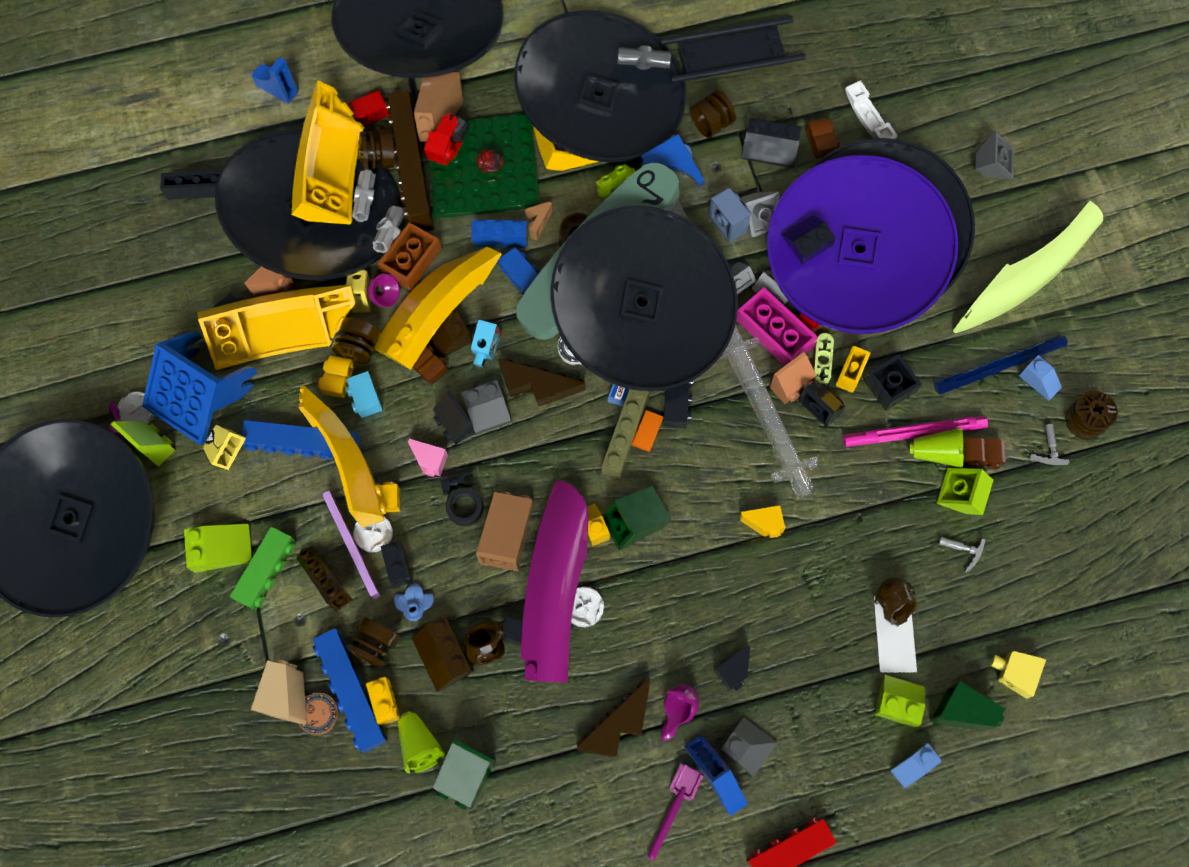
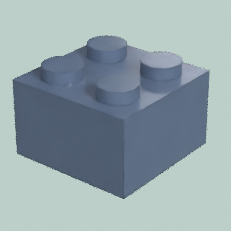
M728 188L711 198L709 217L727 241L731 243L746 234L751 213L748 207L740 202L737 193H733Z

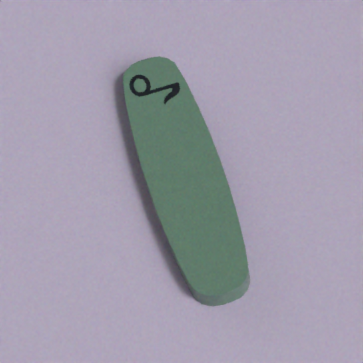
M649 163L642 166L613 191L579 227L603 212L626 206H650L671 211L680 194L677 175L660 163ZM565 243L541 270L517 304L516 314L521 327L531 336L540 340L553 338L559 333L552 314L550 285L556 260Z

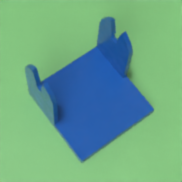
M193 330L156 344L142 407L199 445H202L206 442L213 412L243 398L255 384L253 382H243L249 380L258 372L255 368L246 366L218 379L190 360L200 348H187L189 345L202 339L201 334Z

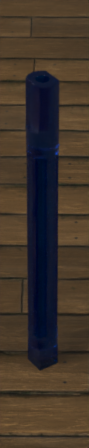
M1058 335L934 383L935 391L941 395L1034 359L1038 355H1045L1067 346V338L1063 335Z

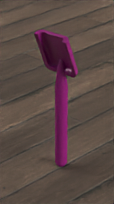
M683 763L680 764L670 787V790L677 794L672 802L648 853L650 860L656 858L680 808L682 799L693 800L704 776L701 772Z

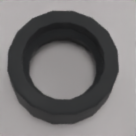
M467 487L452 491L445 503L446 512L451 521L463 527L477 523L484 511L483 502L479 494ZM463 496L471 497L476 503L475 512L467 518L458 517L453 510L454 502Z

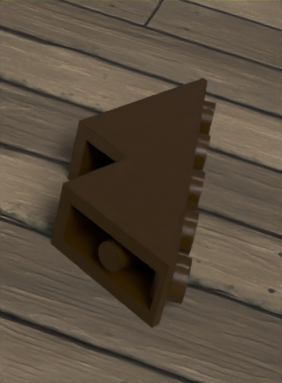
M508 358L498 359L511 398L533 391L539 407L586 391L585 381L580 378L571 379L562 373L553 374L544 368L535 369L526 363H514Z
M313 546L300 551L296 559L332 609L338 612L353 600Z
M643 678L636 685L638 689L633 694L629 692L622 698V705L618 708L614 706L606 714L608 718L603 723L598 721L591 728L593 732L588 737L585 735L576 742L577 750L617 758L621 733L641 737L651 679Z

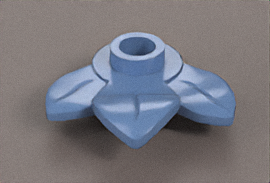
M417 583L410 585L405 594H395L394 604L397 610L402 611L405 618L410 621L419 620L423 612L429 609L434 601L433 594H423L421 586Z

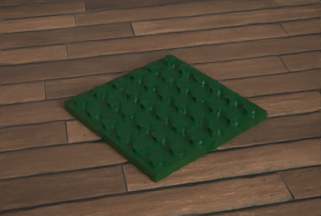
M525 113L464 120L468 124L469 130L452 161L446 166L429 160L435 219L521 210L540 205L532 127ZM494 150H497V151H498V156H499V167H498V168H493V166H492V165H494L493 163H495V160H496V159H494V158H495V153H494L495 151H494Z

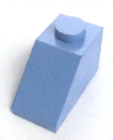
M1039 355L1019 376L1048 401L1062 388L1054 368Z
M927 743L894 767L891 772L903 788H906L927 774L942 760Z

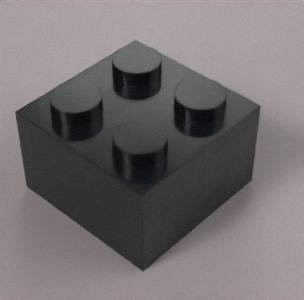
M900 354L868 372L864 379L865 384L885 411L915 394L922 385Z

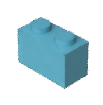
M368 371L347 378L348 386H346L349 397H353L354 402L351 405L355 413H359L360 417L364 418L383 411L373 380Z

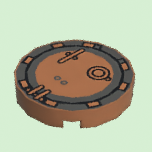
M313 693L305 698L307 723L306 725H299L304 731L313 735H322L329 732L339 718V708L336 701L324 693Z

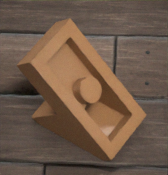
M551 202L525 209L526 218L531 220L529 230L531 238L534 240L539 239L553 213Z

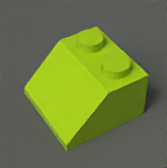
M948 468L937 503L964 514L983 515L993 479L983 469Z
M884 675L875 715L912 727L920 726L925 709V687Z

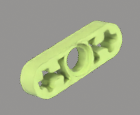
M822 333L818 336L815 344L813 367L816 374L814 382L818 380L821 384L825 385L831 379L834 346L833 337L827 333ZM822 340H826L827 343L825 350H822ZM818 357H827L828 363H820ZM821 369H824V372H823V377H825V378H824V381L820 380V377H819V375H820V373H821Z

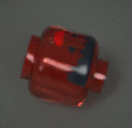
M481 150L480 154H477L476 157L477 168L482 173H497L500 167H503V157L499 155L497 150Z

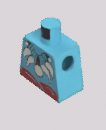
M478 320L471 350L475 355L474 365L484 367L486 359H493L502 335L497 324Z

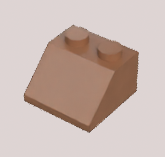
M262 266L244 283L254 298L293 291L295 287L291 277L277 274Z
M805 352L774 374L770 389L784 404L789 401H795L800 396L799 393L815 380L816 374Z

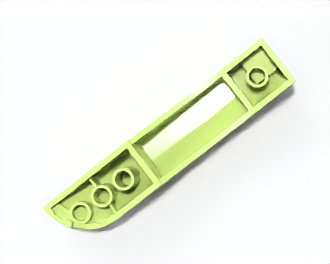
M1089 201L1072 223L1054 240L1029 257L1011 266L1006 264L973 303L953 332L959 333L1007 312L1049 283L1073 259L1102 223L1103 214L1098 206Z

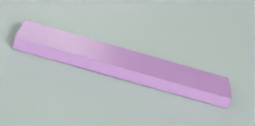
M330 491L323 493L325 502L370 596L373 599L381 597L334 496Z

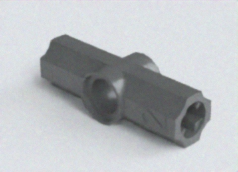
M640 46L638 49L619 47L618 64L636 65L637 68L643 70L650 69L651 67L670 68L671 52L656 51L649 46Z

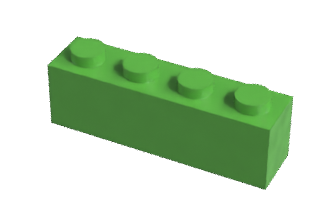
M270 527L230 598L255 611L258 607H261L265 601L264 596L268 589L270 590L274 586L276 575L283 570L287 556L294 551L296 541L291 536Z

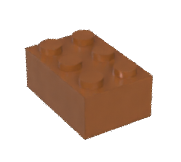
M409 222L378 262L381 274L392 275L398 284L412 291L441 252L440 241L438 238Z

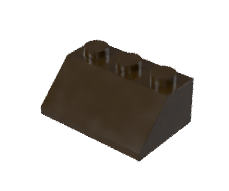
M454 309L429 342L437 356L444 358L471 344L472 340L458 312Z
M445 615L425 625L411 637L437 692L474 673Z

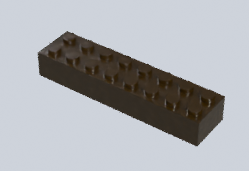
M409 90L388 93L389 101H386V106L389 112V124L392 128L394 155L397 160L395 164L399 173L398 183L402 191L400 196L404 204V218L407 224L410 222L426 232L433 231L434 226Z

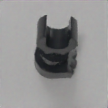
M466 472L458 478L456 476L452 477L451 480L448 479V476L440 478L443 495L450 494V487L455 489L458 486H473L474 481H465V478L472 477L473 474Z

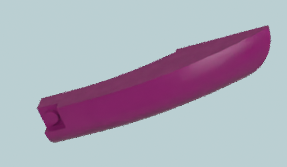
M562 481L555 482L538 531L528 576L521 643V659H526L525 680L568 682L571 620L584 560L587 559L589 516L584 497L579 494L576 487Z

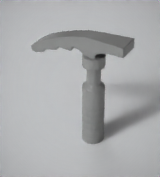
M1053 424L1045 425L1048 446L1051 449L1050 459L1048 457L1036 456V454H1031L1030 458L1050 465H1068L1070 463L1069 459L1058 458L1059 456L1055 448L1057 444Z
M940 537L938 544L960 551L966 550L974 554L972 562L965 569L967 573L979 560L984 548L985 539L980 540L977 548L972 545L966 546L961 542Z

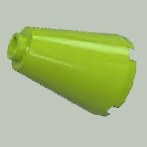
M957 428L914 438V443H910V454H914L916 459L963 467V430Z
M406 712L402 714L398 720V728L405 771L410 773V770H415V773H419L438 764L437 759L440 756L443 759L445 756L443 748L417 713Z

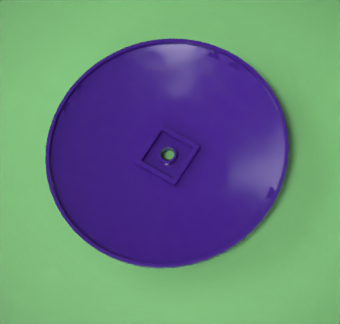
M855 155L836 158L815 166L800 176L785 191L771 217L768 230L767 252L769 265L778 287L788 301L803 315L822 326L836 331L854 334H874L893 330L912 322L929 310L940 298L950 282L955 269L958 255V234L955 220L946 200L939 190L922 174L909 166L888 158ZM814 215L827 224L836 238L834 246L802 265L781 235ZM861 245L865 248V251L858 253L855 251V247Z

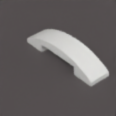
M861 80L845 88L855 114L873 138L896 139L898 137L889 122L885 124L869 100L870 94Z

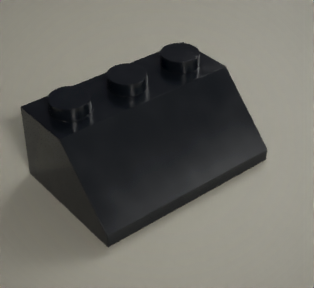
M749 117L741 159L794 168L802 126Z

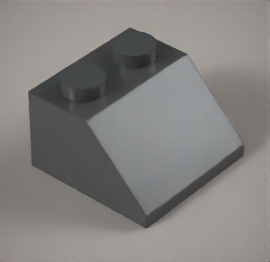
M497 380L461 392L475 434L511 422Z

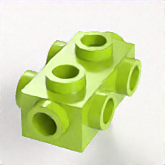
M626 164L617 165L614 171L604 175L595 182L598 188L596 190L598 196L601 199H606L636 172L635 169L628 167Z

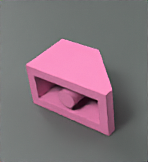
M409 439L408 443L423 473L432 477L434 475L441 476L448 457L446 449Z

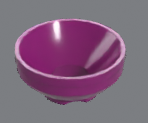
M389 274L375 276L369 284V297L377 306H393L400 294L397 280ZM378 285L382 288V294L380 296H378L375 292V289Z

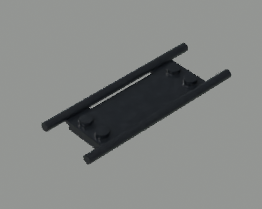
M793 16L660 38L661 45L678 43V51L685 74L671 76V83L805 60V53L786 56L777 29V25L793 23ZM754 29L757 30V31L748 32V33H742V34H736V35H730V36H724V37H718V38H713V39H707V40L698 41V39H701V38H707V37H713V36L731 34V33L742 32V31H748V30H754Z

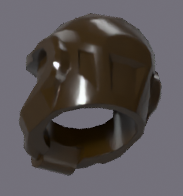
M894 577L885 579L877 589L874 601L876 605L880 604L883 608L884 619L897 627L907 622V619L915 611L917 603L913 586L903 579Z
M490 620L473 626L467 632L464 645L465 655L471 663L486 665L503 657L505 645L501 639V636L504 635L502 623ZM487 631H492L494 635H489Z

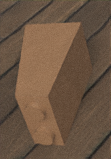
M452 72L445 75L423 78L414 111L419 141H427L430 130L435 132L442 117L448 113L455 115L462 106L464 100L460 73Z
M506 491L494 492L476 553L481 565L519 572L534 506L533 499H530L529 496H513Z

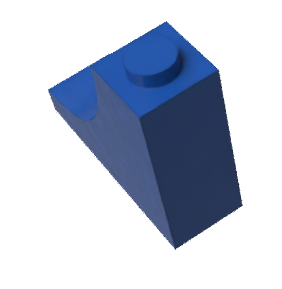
M281 57L278 58L272 67L261 63L251 75L257 87L287 104L299 92L286 61Z
M679 134L641 156V166L649 163H660L672 171L687 175L698 187L705 184L701 173Z
M702 735L685 745L687 752L695 761L730 816L748 804L731 770Z

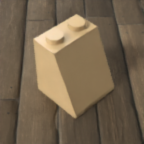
M276 659V662L267 660L251 710L306 725L304 673L297 670L296 665L290 664L287 661Z

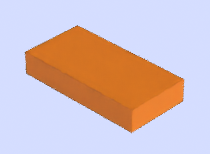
M646 410L632 446L650 452L664 417Z

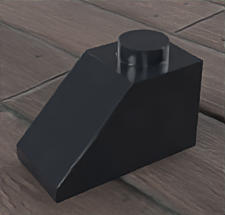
M746 645L714 671L729 692L732 689L738 691L746 684L744 680L748 676L749 645Z

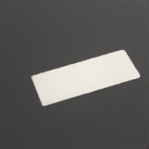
M875 604L880 672H917L912 614L906 623L897 627L884 619L883 608L880 604Z

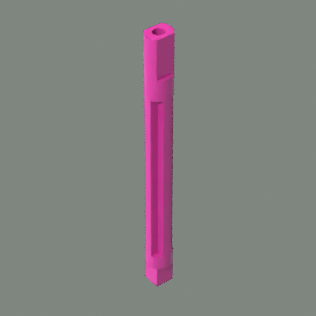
M973 416L844 434L842 439L845 447L918 438L957 428L963 431L988 428V418L985 416Z

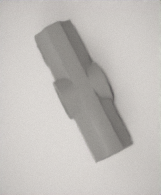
M365 169L360 171L358 186H356L352 217L359 222L368 220L370 205H372L376 174L372 173L371 170Z
M394 205L389 207L385 217L377 224L376 229L378 232L373 241V249L376 252H382L383 254L387 252L392 241L400 234L399 226L404 217L401 207Z

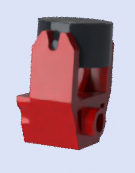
M448 113L442 117L435 132L431 130L429 132L424 148L427 159L447 166L457 155L463 139L469 130L468 124L453 114Z

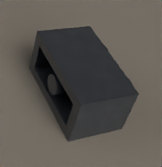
M401 541L382 545L381 550L390 585L393 588L413 583L405 549Z

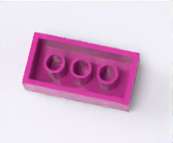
M765 287L737 311L736 321L784 366L801 353L805 352L807 354L817 342L818 337Z

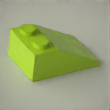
M114 421L111 423L130 443L158 467L175 451L170 446L173 442L165 435L162 437L158 435L160 430L152 423L150 425L144 421Z
M249 524L213 525L184 529L187 568L194 573L250 563L253 558Z

